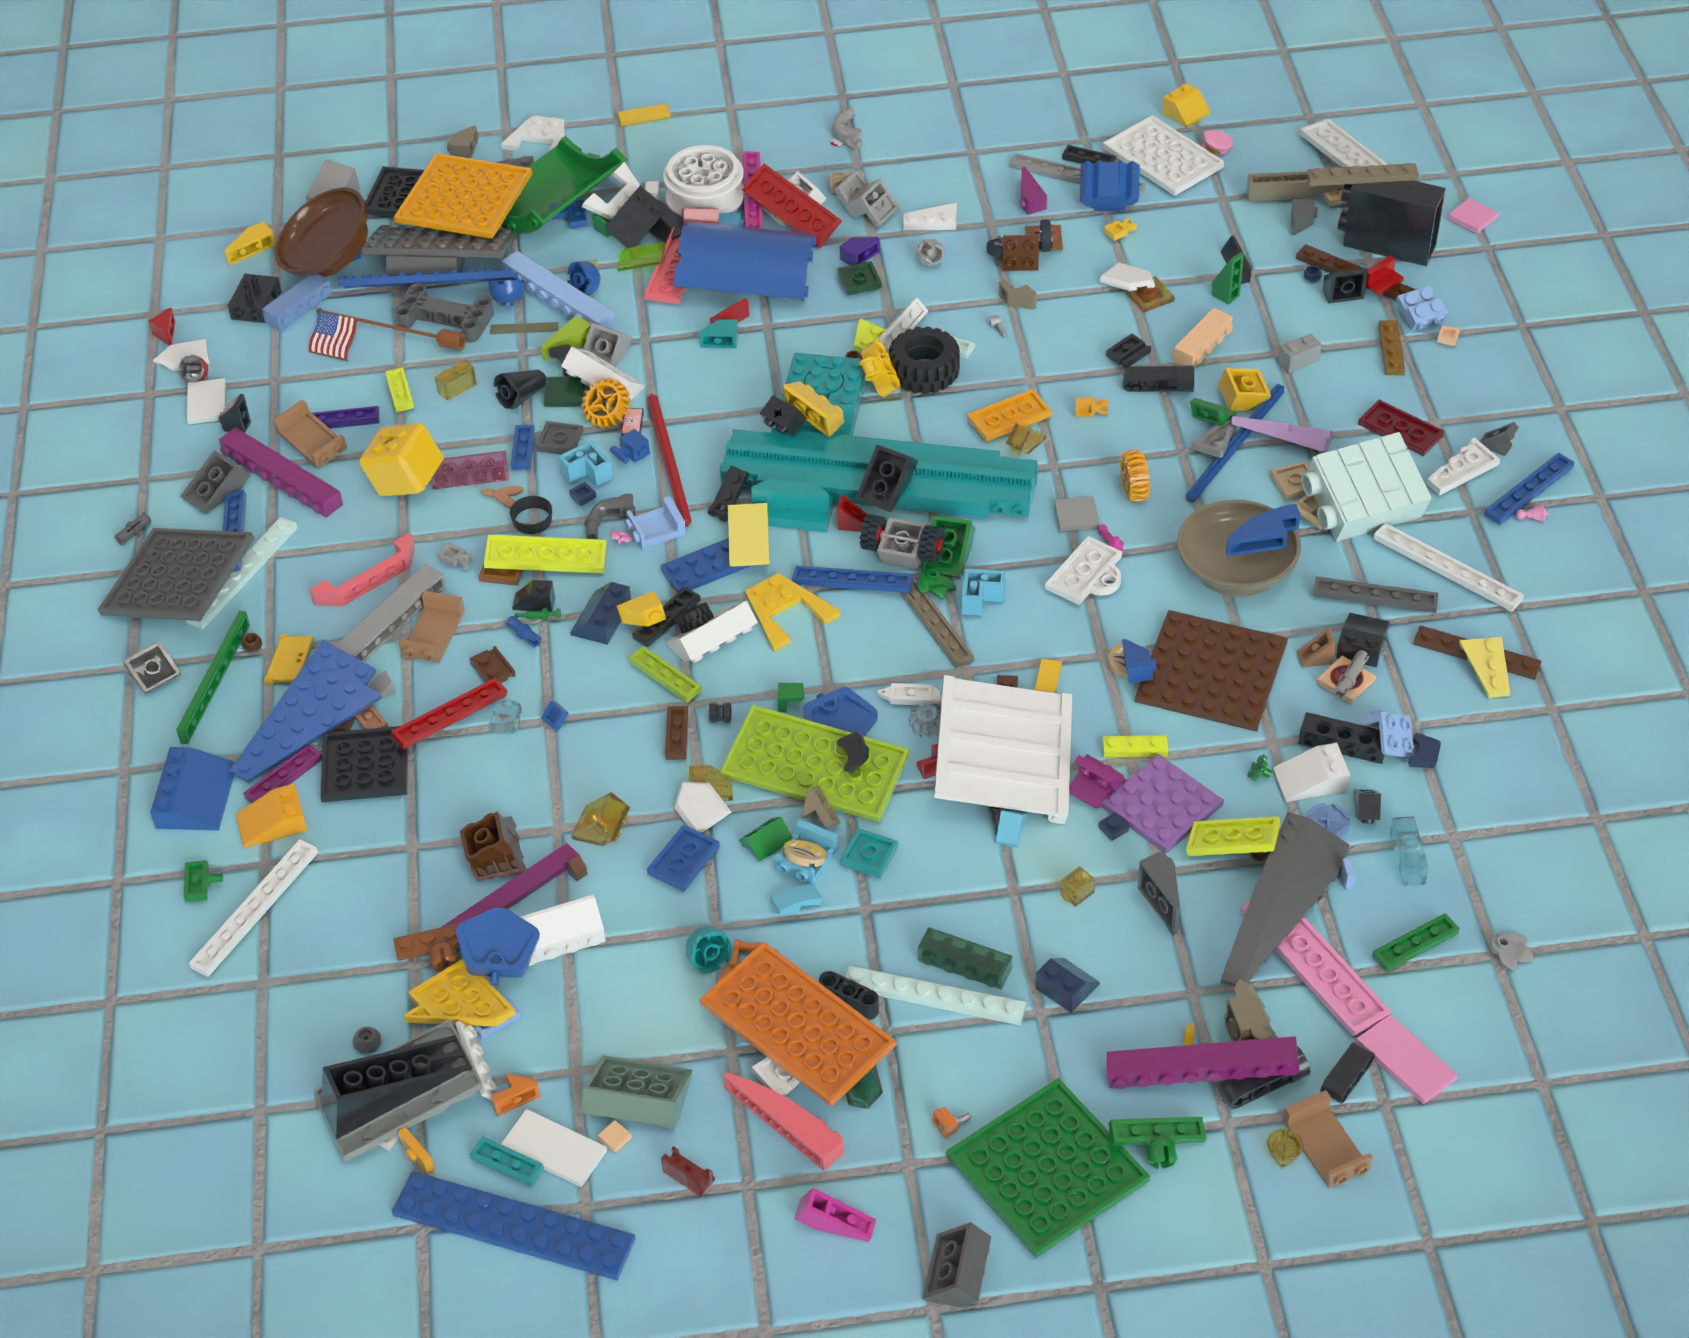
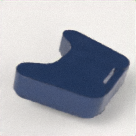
M1415 733L1413 742L1419 747V752L1409 757L1408 765L1419 768L1436 767L1441 742L1426 735Z

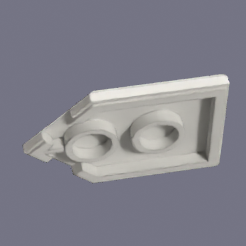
M1117 263L1105 272L1100 279V282L1128 291L1137 290V287L1147 286V288L1155 287L1151 272L1122 263Z
M202 339L170 345L153 360V363L162 364L167 369L176 371L179 370L181 359L192 354L200 356L209 365L207 340Z
M681 781L674 808L688 827L702 833L732 813L710 783Z

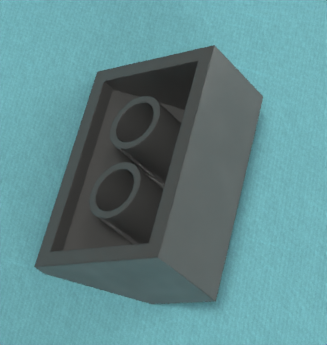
M972 1222L937 1234L922 1299L927 1302L955 1307H964L978 1302L991 1236Z

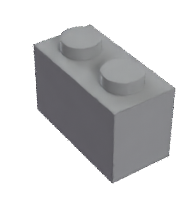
M1312 334L1283 344L1279 349L1278 363L1288 373L1320 361L1322 344Z

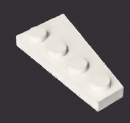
M1474 437L1467 447L1464 446L1458 455L1451 457L1445 466H1441L1427 479V485L1440 496L1498 466L1500 459Z
M768 1057L752 1067V1072L765 1087L785 1097L800 1083Z

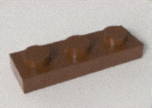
M688 706L667 707L666 760L687 759Z

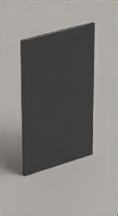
M660 201L667 209L649 232L666 244L673 227L671 239L673 240L681 235L683 216L674 213L666 204Z

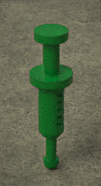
M543 608V610L527 611L526 614L516 613L514 616L516 618L526 617L527 619L543 618L544 621H547L549 616L561 618V609L557 608L556 611H548L547 608Z

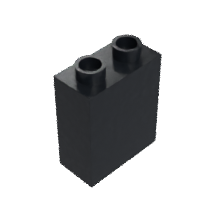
M1414 180L1344 184L1341 201L1349 203L1348 210L1343 209L1341 211L1337 226L1338 230L1345 231L1343 246L1385 257L1392 256L1398 260L1427 266L1437 245L1446 188Z

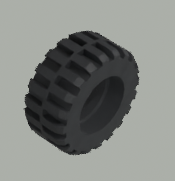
M921 326L915 327L913 330L910 328L905 333H900L889 347V357L900 381V387L902 386L906 391L911 390L916 394L918 392L928 394V392L936 393L940 389H946L959 375V345L953 336H950L946 331L942 332L939 328L932 329L929 326H926V328H921ZM920 359H930V361H918V360H920Z

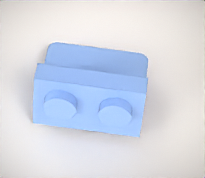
M1376 710L1371 711V715L1362 717L1364 726L1380 728L1381 750L1384 755L1409 758L1414 755L1410 716Z

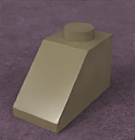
M471 126L452 135L451 140L447 143V151L450 152V155L472 158L479 141L477 126Z

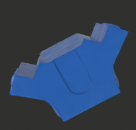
M1087 160L1081 165L1079 201L1086 206H1093L1094 211H1125L1126 206H1132L1139 201L1140 165L1133 160L1128 164L1121 160L1119 162H1101L1099 160L1092 164Z

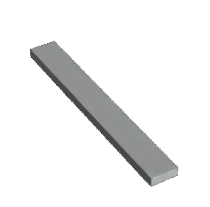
M1015 153L1009 162V168L1022 171V167L1025 166L1030 173L1080 184L1081 168L1018 153ZM1139 182V198L1145 190L1146 183Z

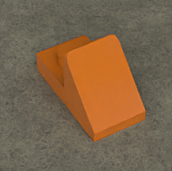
M506 1073L505 1076L509 1089L499 1091L496 1095L491 1096L496 1115L500 1116L539 1098L538 1083L536 1080Z

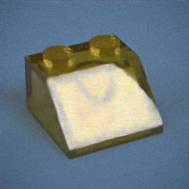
M612 792L600 797L585 806L571 838L576 841L599 846L615 842L620 836L619 831L622 825L628 819L627 814L630 807Z

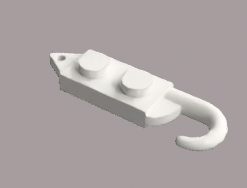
M891 683V686L877 691L878 696L895 705L932 706V704L941 705L942 703L940 691L933 685Z

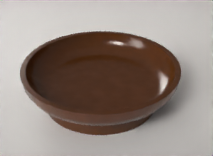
M341 187L325 191L306 202L291 216L279 234L275 246L277 264L283 270L293 275L310 276L320 274L323 277L333 275L350 264L362 250L361 247L364 246L368 236V226L366 224L367 206L361 194L352 188Z

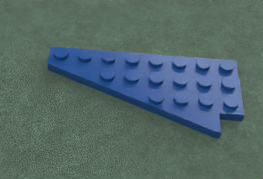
M322 640L233 764L230 773L250 783L308 744L310 745L321 738L323 733L332 731L337 726L382 698L381 694L367 686L375 675L376 669L329 642Z

